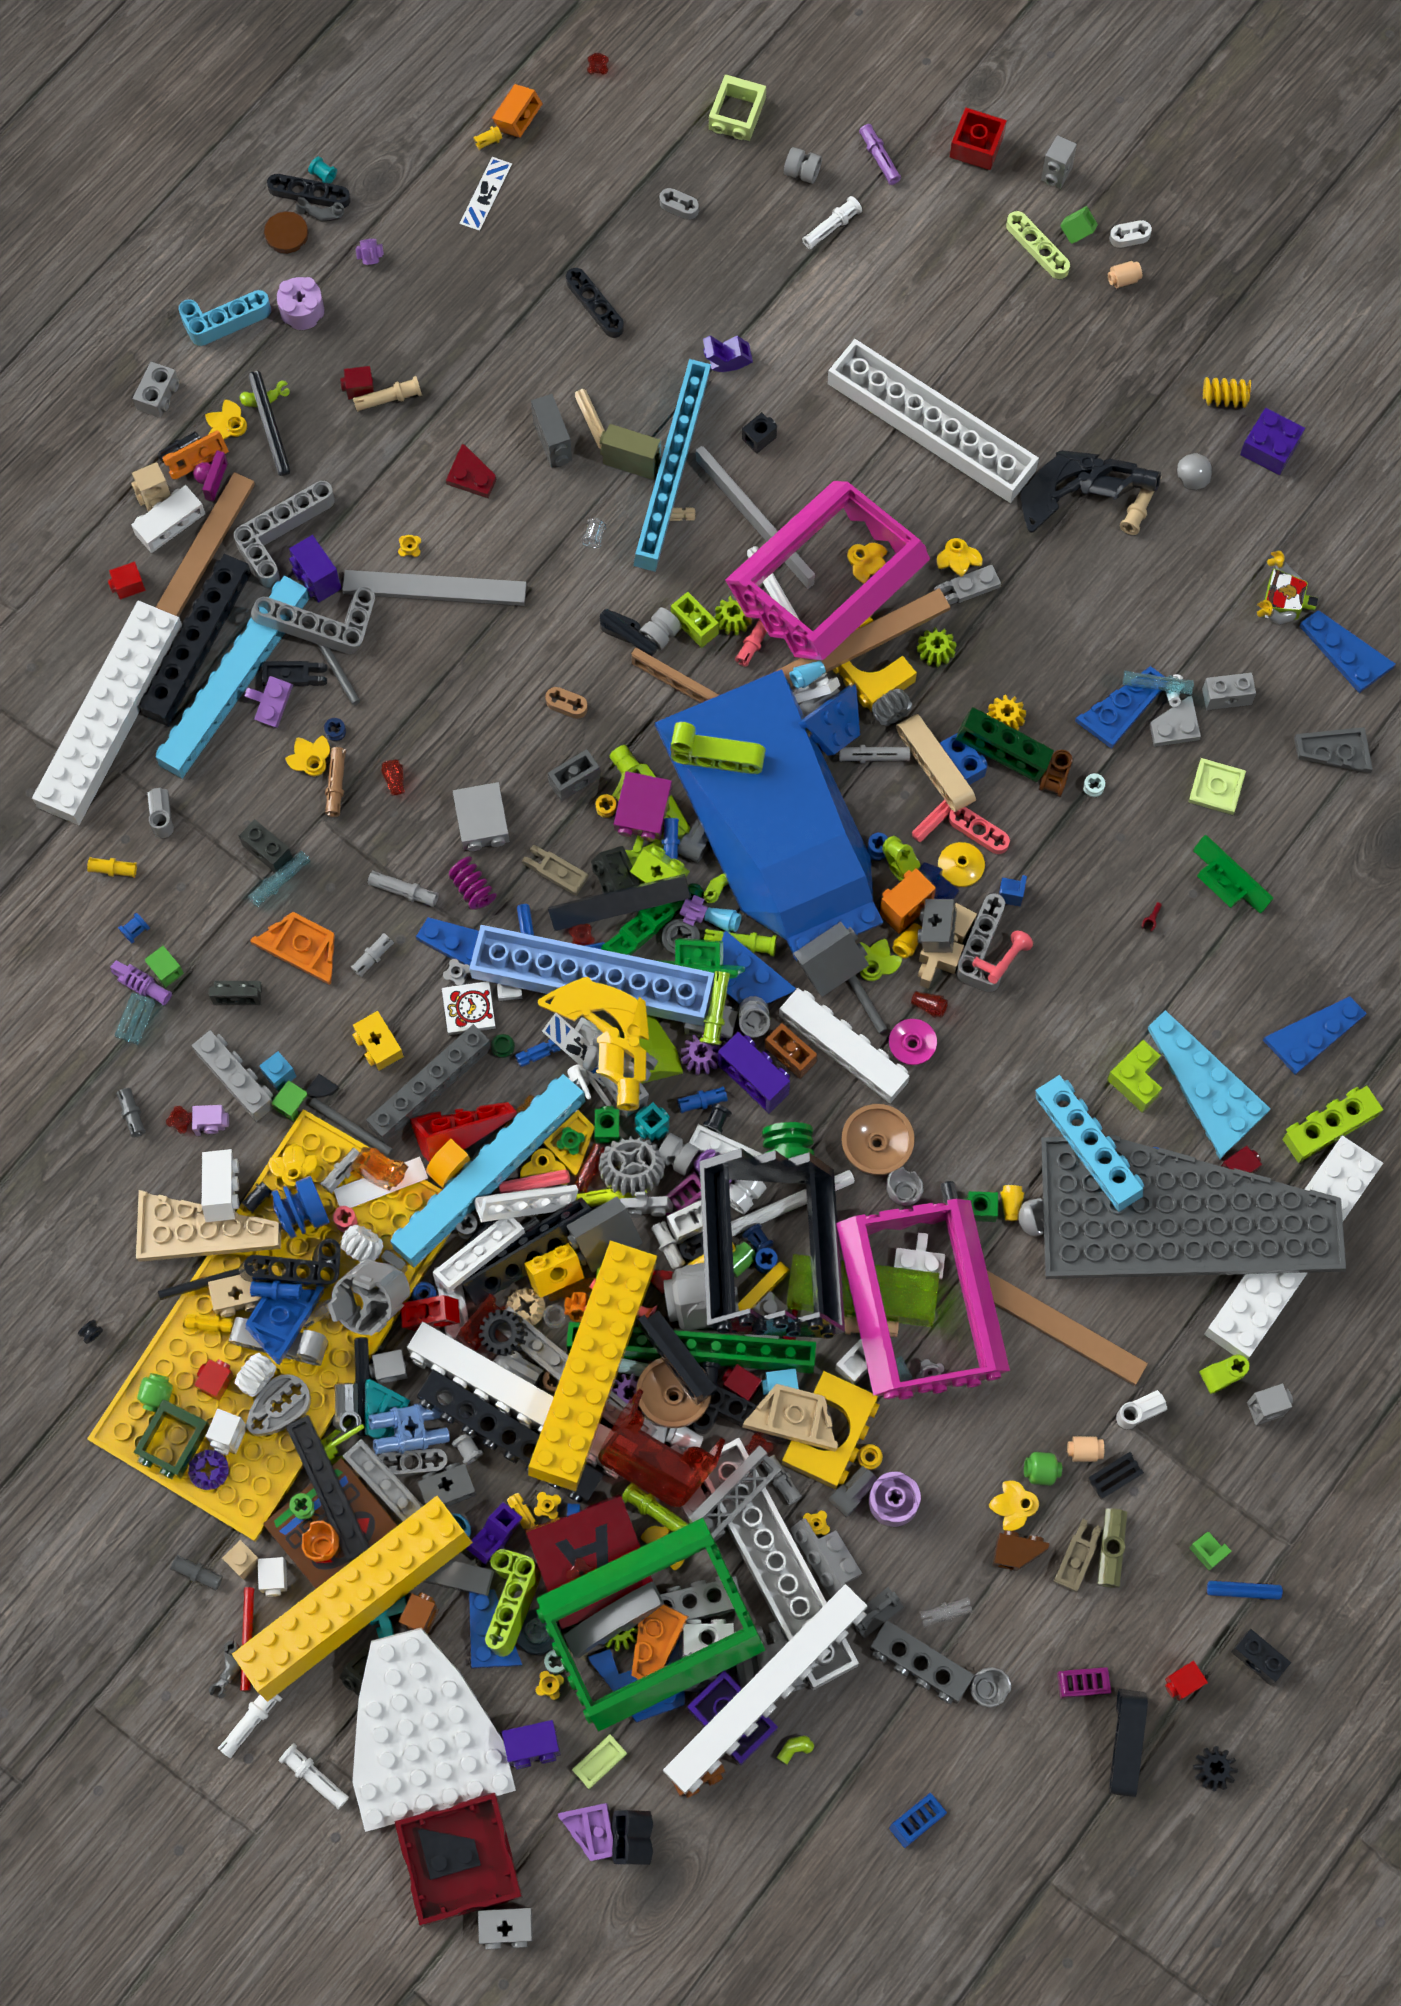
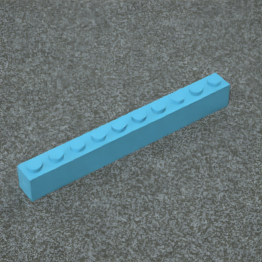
M689 359L635 553V567L656 572L709 379L711 364Z
M285 575L281 581L275 583L269 598L301 609L310 599L306 587ZM259 607L261 613H268L265 608ZM280 615L282 620L290 621L288 616ZM252 617L250 618L246 626L247 629L236 638L230 653H226L223 656L220 667L217 671L211 673L208 684L204 689L199 690L193 705L184 711L181 722L178 726L175 725L172 728L166 743L159 746L156 752L159 766L183 779L258 673L263 662L267 660L285 634L284 632L254 622Z
M564 1074L558 1079L552 1080L547 1090L542 1095H537L525 1111L519 1112L509 1127L501 1129L496 1139L490 1145L486 1144L473 1161L467 1162L463 1166L462 1172L456 1178L449 1179L444 1189L439 1194L433 1195L421 1211L415 1212L411 1216L410 1222L404 1228H399L395 1231L390 1240L393 1249L413 1268L417 1266L456 1228L459 1222L461 1223L464 1220L463 1218L475 1209V1197L490 1195L586 1102L584 1092Z

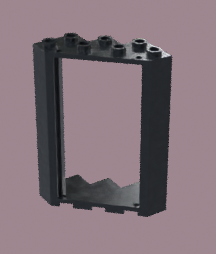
M740 1148L700 1161L707 1325L721 1334L831 1339L837 1334L844 1333L845 1323L839 1235L836 1226L838 1221L834 1169L810 1152L788 1159L776 1150L754 1157ZM729 1180L806 1184L814 1314L797 1318L786 1310L762 1316L750 1308L736 1312Z

